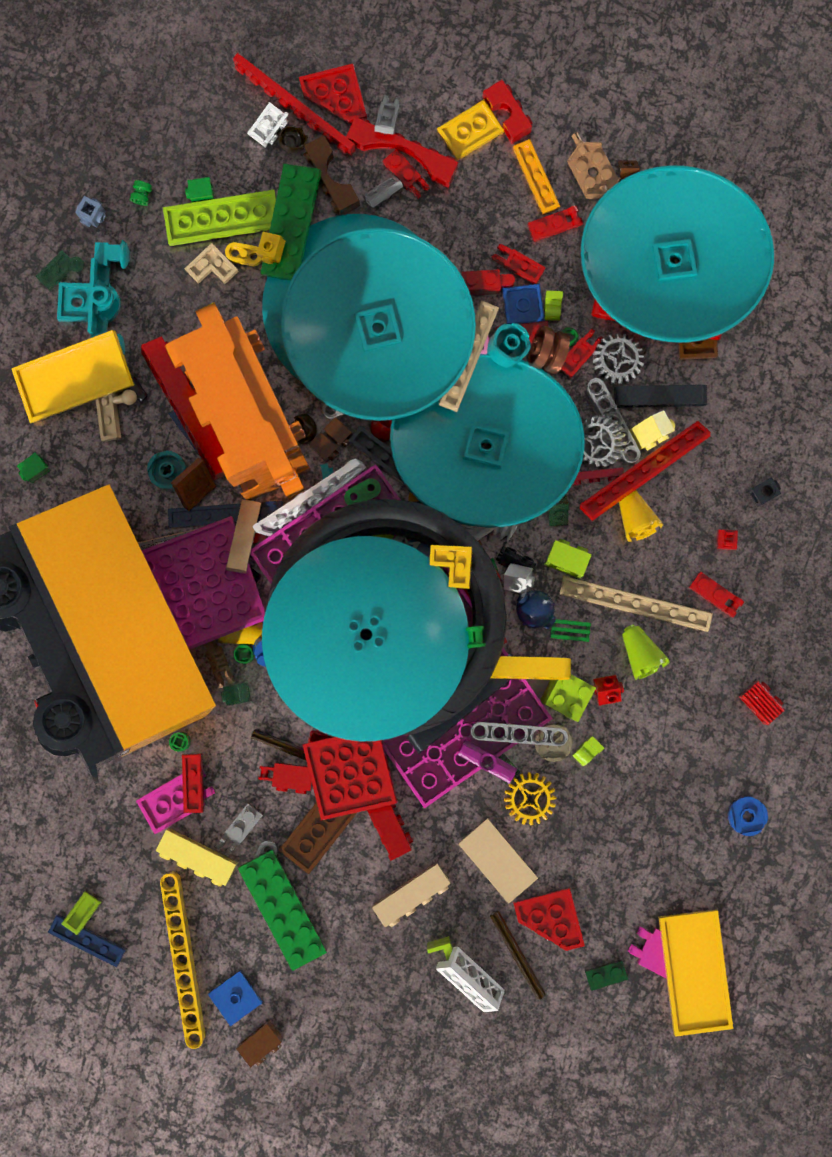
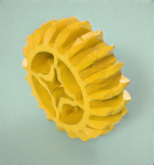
M527 772V778L521 773L520 781L516 777L513 778L514 782H516L515 785L508 783L512 790H505V793L510 795V797L504 798V801L510 802L505 807L506 809L513 808L509 815L512 816L516 813V821L522 817V824H525L527 819H529L530 825H533V819H536V822L540 824L541 820L539 817L542 816L544 820L548 819L545 815L546 811L549 814L553 813L548 809L549 806L556 807V804L551 803V800H556L557 797L554 795L550 796V793L555 792V789H548L552 783L548 781L544 784L546 779L544 776L538 780V773L534 774V778H531L530 772ZM536 783L540 787L533 791H528L523 784ZM519 788V790L523 794V798L516 806L514 802V797L517 789ZM524 791H526L527 794L535 795L533 797V800L536 806L530 802L526 803L527 795L524 793ZM545 791L546 801L543 808H541L538 804V798ZM531 806L537 813L525 814L520 812V810Z

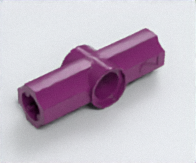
M467 740L464 741L457 754L509 784L517 771L516 767ZM486 756H490L493 759V763L489 767L482 765V759Z

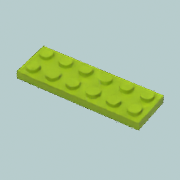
M275 190L163 207L169 246L270 230L276 202Z

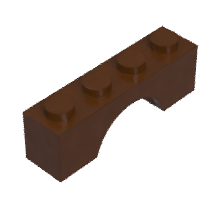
M323 135L304 145L305 153L303 155L307 163H312L314 168L322 171L320 180L323 185L321 188L325 196L329 195L331 198L330 205L333 211H338L339 215H345L360 207V200L352 185L337 183L327 173L328 166L334 159V155L325 136Z

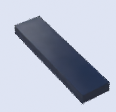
M60 914L56 915L48 931L49 934L115 967L119 966L127 948L85 927L79 935H76L61 924L65 917Z

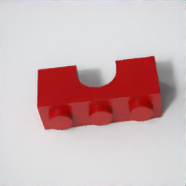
M500 80L483 91L482 99L486 101L493 113L498 110L509 112L511 117L503 122L502 127L511 144H514L531 133L533 123L531 118L522 111L523 107L518 99L515 100L511 87L505 84L503 80Z

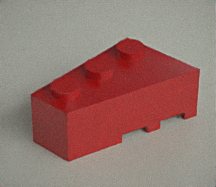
M395 804L367 810L381 838L380 840L389 854L390 861L412 851L411 843L414 842L409 831L405 833L402 827L405 823L401 815H396L393 809L396 807Z

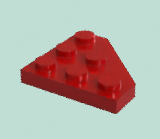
M353 63L299 77L305 99L349 124L353 123L355 117L367 119Z
M570 888L513 902L518 923L528 927L565 951L585 946Z

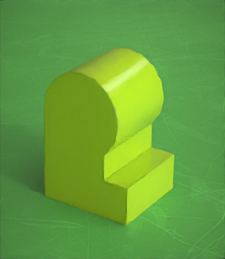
M546 291L544 298L545 320L560 321L563 291Z
M590 735L572 756L582 766H585L604 747Z

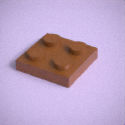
M197 458L171 482L183 507L188 511L216 486L204 461L200 458Z

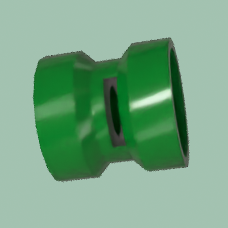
M135 180L133 183L134 191L130 195V201L147 206L149 203L148 194L152 191V185L144 181Z
M241 644L234 650V658L239 663L248 664L255 657L253 648L249 645Z
M186 732L174 733L169 739V745L174 751H185L191 745V737Z

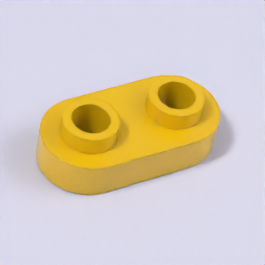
M233 242L227 245L225 249L226 257L232 263L258 266L262 262V259L257 255V246ZM233 252H239L237 256H232ZM257 255V258L252 260L251 256Z

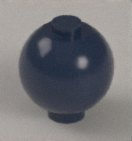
M532 590L527 593L524 592L518 597L516 613L523 625L533 629L542 627L548 629L553 626L556 621L554 616L555 606L548 594L543 591Z

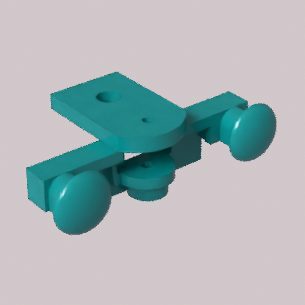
M122 240L120 245L95 242L94 258H91L90 283L59 282L58 321L88 322L87 332L90 334V338L107 332L108 323L116 318L121 307L120 297L117 291L110 285L111 262H120L122 269L128 266L130 250L126 241ZM76 298L82 299V305L79 307L73 306V301ZM118 333L117 337L125 355V341L123 336Z

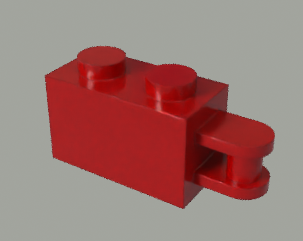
M500 269L461 272L471 296L500 294V289L513 287L515 277L512 274H500Z
M276 762L274 767L259 766L261 774L258 776V779L272 781V787H276V791L288 792V789H296L295 793L307 794V791L312 790L308 766ZM269 770L274 771L273 778L268 777Z

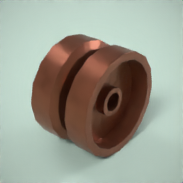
M541 326L530 348L529 366L538 369L544 366L545 371L557 374L568 354L570 345L569 334L561 331L554 333L552 328Z

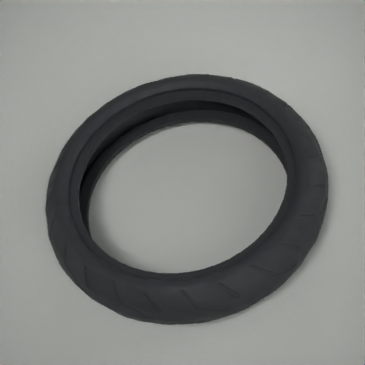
M393 499L367 500L350 504L326 514L308 527L296 539L282 557L275 572L267 605L279 581L298 560L316 548L332 541L349 537L387 534L409 537L430 547L431 545L472 547L470 589H467L472 605L473 627L484 626L482 634L483 643L486 644V647L469 648L462 678L448 702L426 723L403 735L415 734L435 727L462 711L476 698L491 678L504 644L507 622L505 598L500 579L489 555L480 543L453 519L438 510L415 502Z

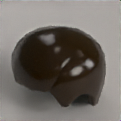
M293 125L285 126L280 130L278 137L281 148L290 154H297L302 151L308 140V135H305L303 128Z
M308 414L295 416V420L292 423L299 421L306 436L298 440V443L305 444L312 441L317 434V425L314 419Z

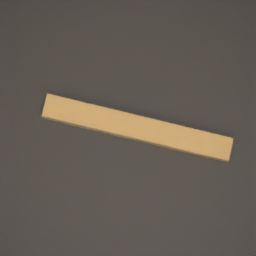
M563 576L559 592L561 596L709 632L713 615L710 612Z

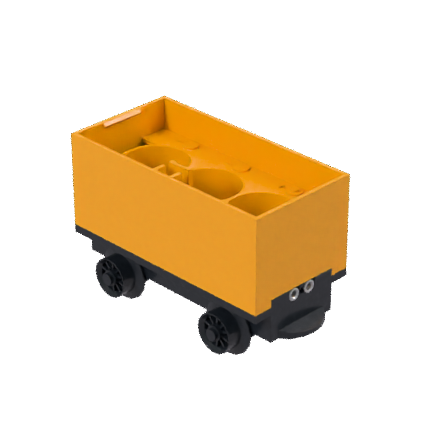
M110 484L9 526V532L0 535V631L8 632L16 629L22 631L32 652L28 659L33 669L39 667L50 690V693L34 700L36 710L34 712L33 727L38 742L44 750L53 755L64 757L79 754L96 785L99 783L98 767L206 717L216 706Z

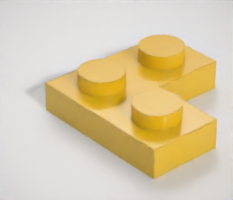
M431 545L430 565L450 567L449 587L470 589L472 547Z

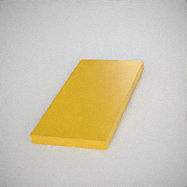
M115 330L11 368L30 423L134 386Z
M718 910L659 917L675 1037L733 1029Z

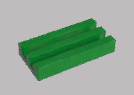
M556 619L551 627V638L589 642L591 623ZM556 623L586 626V630L556 627ZM555 631L585 634V638L555 635Z

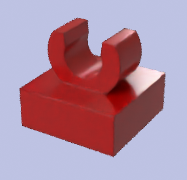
M717 530V549L737 550L738 530Z

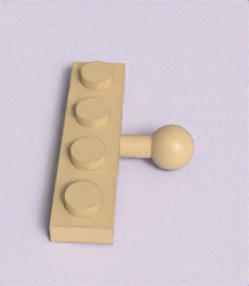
M125 390L119 396L112 393L96 399L101 441L107 442L121 439L117 404L123 402L127 405L134 404L137 400V395L133 390Z

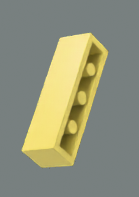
M171 828L165 831L156 849L160 853L159 856L166 860L171 858L177 862L176 865L184 869L188 867L194 870L195 875L202 878L206 876L212 879L211 882L220 887L228 884L238 864L237 861Z

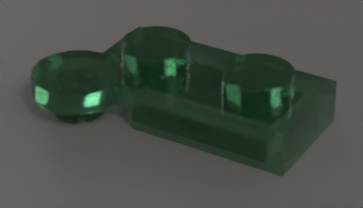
M61 250L35 277L51 291L69 272L82 271L84 269V261L80 257L70 258Z

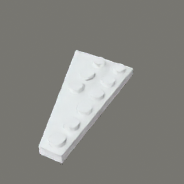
M356 458L348 461L345 466L304 493L298 494L293 500L252 527L257 533L267 536L273 535L349 483L366 466Z

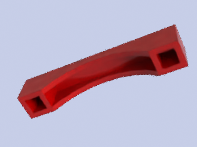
M355 117L346 135L355 144V148L362 151L384 148L397 149L399 152L407 154L425 169L432 182L448 189L458 170V162L452 156H443L436 149H427L418 141H409L399 133L384 134L375 132V125L365 118L359 119Z

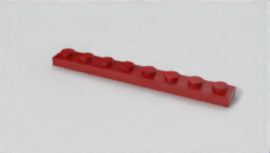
M239 53L233 57L235 69L243 75L245 73L250 77L249 80L254 85H260L264 88V92L268 96L277 98L282 107L291 109L293 114L299 120L304 119L313 131L318 130L322 133V136L324 135L329 143L333 142L337 145V149L341 153L353 155L356 149L352 141Z
M696 421L581 503L580 509L592 521L709 438L711 432L699 421Z

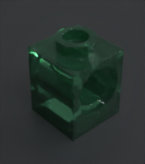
M248 682L223 687L224 691H221L222 701L227 706L252 701Z

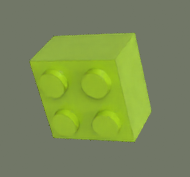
M555 540L550 547L544 565L578 579L583 577L592 554H589L588 549L577 546V548L569 546L570 542L566 540Z
M571 674V679L550 680L540 701L545 706L579 722L596 687Z

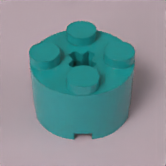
M503 324L490 337L487 353L498 365L510 368L518 364L528 354L531 348L529 333L519 324Z
M163 451L151 457L147 465V472L150 481L159 489L175 492L171 482L188 465L177 453ZM170 469L172 472L169 474L165 470Z

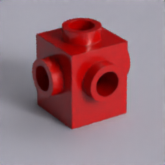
M616 675L593 679L594 687H596L594 693L599 706L621 702V693H624L622 682H618Z

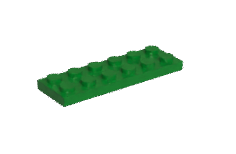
M290 164L283 165L269 233L281 235L286 242L280 263H262L260 273L262 276L292 280L302 264L322 172L320 169Z
M273 849L237 868L292 971L327 953L321 938Z

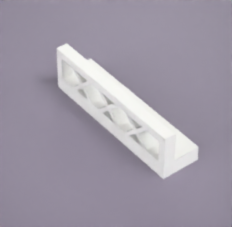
M453 947L449 961L438 962L436 970L483 1012L498 1011L505 990L459 947ZM457 956L460 957L461 966L455 963ZM469 966L472 968L473 977L469 976ZM481 977H482L483 980H484L485 988L481 987V983H480V978H481ZM492 988L497 991L495 998H493Z

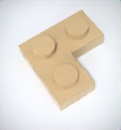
M213 243L184 268L198 284L212 271L224 284L239 272Z

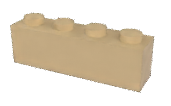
M436 862L373 904L372 909L384 927L388 925L393 927L400 922V917L405 914L409 916L417 910L415 907L419 904L425 905L433 899L431 896L437 892L440 895L448 890L450 880L438 862Z

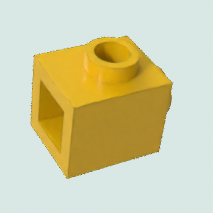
M262 232L257 255L265 263H280L286 241L281 235Z

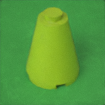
M632 624L624 629L625 632L622 636L635 680L650 676L658 671L657 669L660 668V665L664 668L670 663L668 657L640 626Z

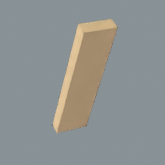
M242 499L226 567L228 571L246 574L255 530L252 526L258 522L261 509L260 502Z

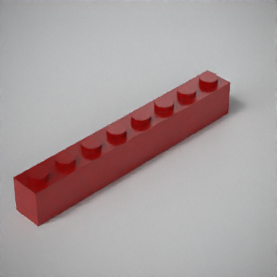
M161 336L142 344L141 354L200 458L204 461L212 479L215 481L225 476L217 459L224 454V450L211 423L204 427L200 424L189 400L197 392L191 388L190 379L185 373L183 374L180 369L181 366L175 368L165 347L169 342H165Z

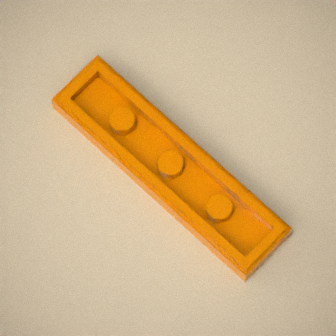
M528 139L514 145L513 151L542 215L559 209L558 199L531 140Z

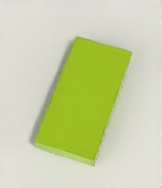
M85 891L61 924L76 935H79L101 902Z

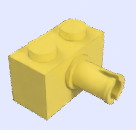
M661 411L645 419L629 431L639 450L646 448L648 451L657 446V441L662 443L669 439L668 435L675 431V423L672 419H668L665 411Z

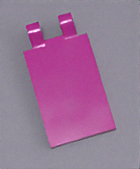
M182 774L136 800L154 834L191 814L184 813ZM212 786L204 790V799L216 793Z
M639 927L636 934L646 939V942L642 949L631 944L628 952L639 958L637 962L639 965L666 978L660 930L654 928L653 932Z

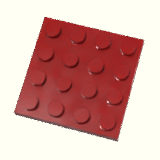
M329 737L302 744L321 820L397 803L382 740L360 742Z

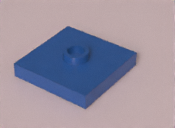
M540 284L502 288L506 324L545 321Z
M241 970L208 993L229 1026L235 1024L263 1003Z

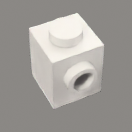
M510 563L504 574V590L521 594L527 593L529 588L533 587L535 577L532 576L533 568Z

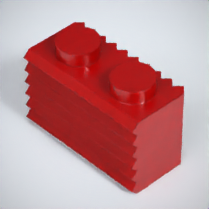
M755 681L739 695V698L764 725H769L785 711L782 707L784 703L777 696L773 697L769 693L771 689L765 682Z

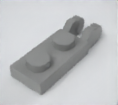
M384 95L375 123V132L394 134L400 107V97H396L393 104L389 103V96Z
M248 803L225 831L224 836L215 847L219 850L228 838L234 843L225 853L229 857L237 845L239 846L262 818L263 814Z

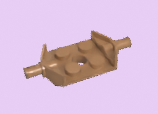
M576 132V134L574 133L571 136L576 144V149L568 158L567 163L585 197L592 200L600 199L621 178L617 177L602 148V142H584L579 132ZM596 169L598 175L592 177L588 174V170Z

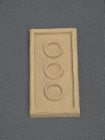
M488 818L458 843L508 904L538 879Z

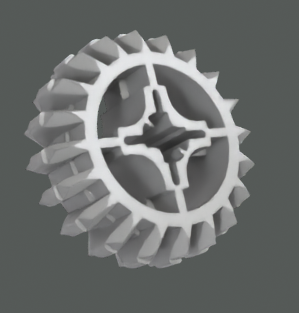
M616 333L614 339L611 335H608L607 340L603 338L601 344H597L596 348L599 351H594L593 355L596 358L593 359V363L599 364L594 369H601L598 376L606 375L604 381L611 378V384H614L615 380H617L618 385H621L623 380L625 383H629L630 378L634 380L636 378L635 373L640 374L641 370L638 367L644 366V363L641 362L644 359V355L639 354L643 349L636 348L639 342L637 341L633 344V337L627 340L626 334H623L622 338H620L619 334ZM619 345L616 352H604L611 346ZM625 348L630 351L633 359L625 354ZM619 352H620V360H621V361H620L619 364L617 365V358H616V357L618 356V354H619ZM604 359L612 364V371L606 366ZM621 366H632L630 370L618 373Z
M595 415L592 418H587L585 423H582L585 437V461L590 460L591 465L596 464V467H600L602 465L609 466L615 463L616 459L622 457L621 453L625 451L622 445H625L627 442L622 440L626 434H621L623 427H617L618 421L612 422V417ZM596 426L601 427V429L598 432H592ZM604 449H610L609 453L606 456L601 455V452L604 451Z

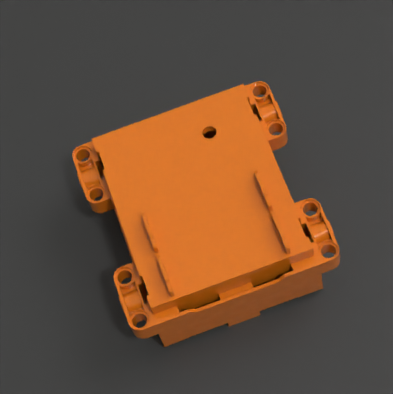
M215 302L195 311L202 325L201 328L169 342L165 347L175 368L184 365L186 369L185 374L197 392L189 400L202 427L211 423L224 450V454L217 459L227 480L233 487L240 484L243 490L241 495L249 501L282 487L288 500L291 501L295 496L306 491L299 475L310 471V467L297 442L306 437L299 421L290 425L257 357V353L265 349L256 330L246 333L238 316L224 321Z

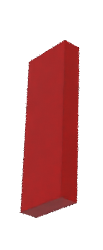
M202 753L182 754L184 813H203Z

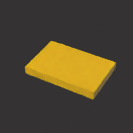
M483 99L438 127L437 132L453 157L458 161L504 133V129Z

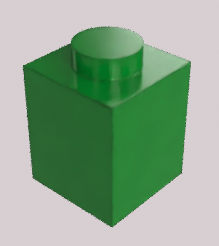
M210 177L187 180L188 187H185L186 197L192 203L215 199Z
M36 452L17 465L20 470L18 472L20 477L32 484L51 471L41 455Z

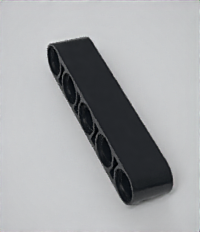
M707 385L614 387V402L617 408L708 405Z

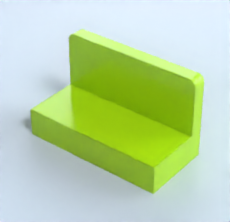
M449 936L427 943L428 953L444 949L446 960L449 961L453 949Z

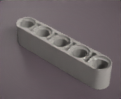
M599 378L590 380L586 387L588 398L598 416L606 415V417L615 418L618 421L617 427H623L621 434H626L627 443L622 445L625 451L621 453V460L626 465H633L639 460L641 453L605 383ZM591 385H598L600 387V391L593 392L591 390ZM601 401H606L609 405V408L602 409L599 403ZM627 451H632L635 454L634 460L627 458Z
M476 722L470 729L471 735L475 739L484 741L562 746L568 740L566 731L555 727ZM478 725H482L485 728V733L482 736H476L474 733V729ZM497 727L504 729L505 733L501 738H497L494 735V730ZM517 728H521L524 731V736L521 739H515L513 733ZM536 730H541L544 734L543 739L540 741H536L533 738ZM557 731L563 734V739L560 742L553 740V735Z

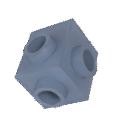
M86 196L78 204L75 212L81 219L80 222L88 227L92 225L97 228L106 216L102 203L95 198L90 199Z

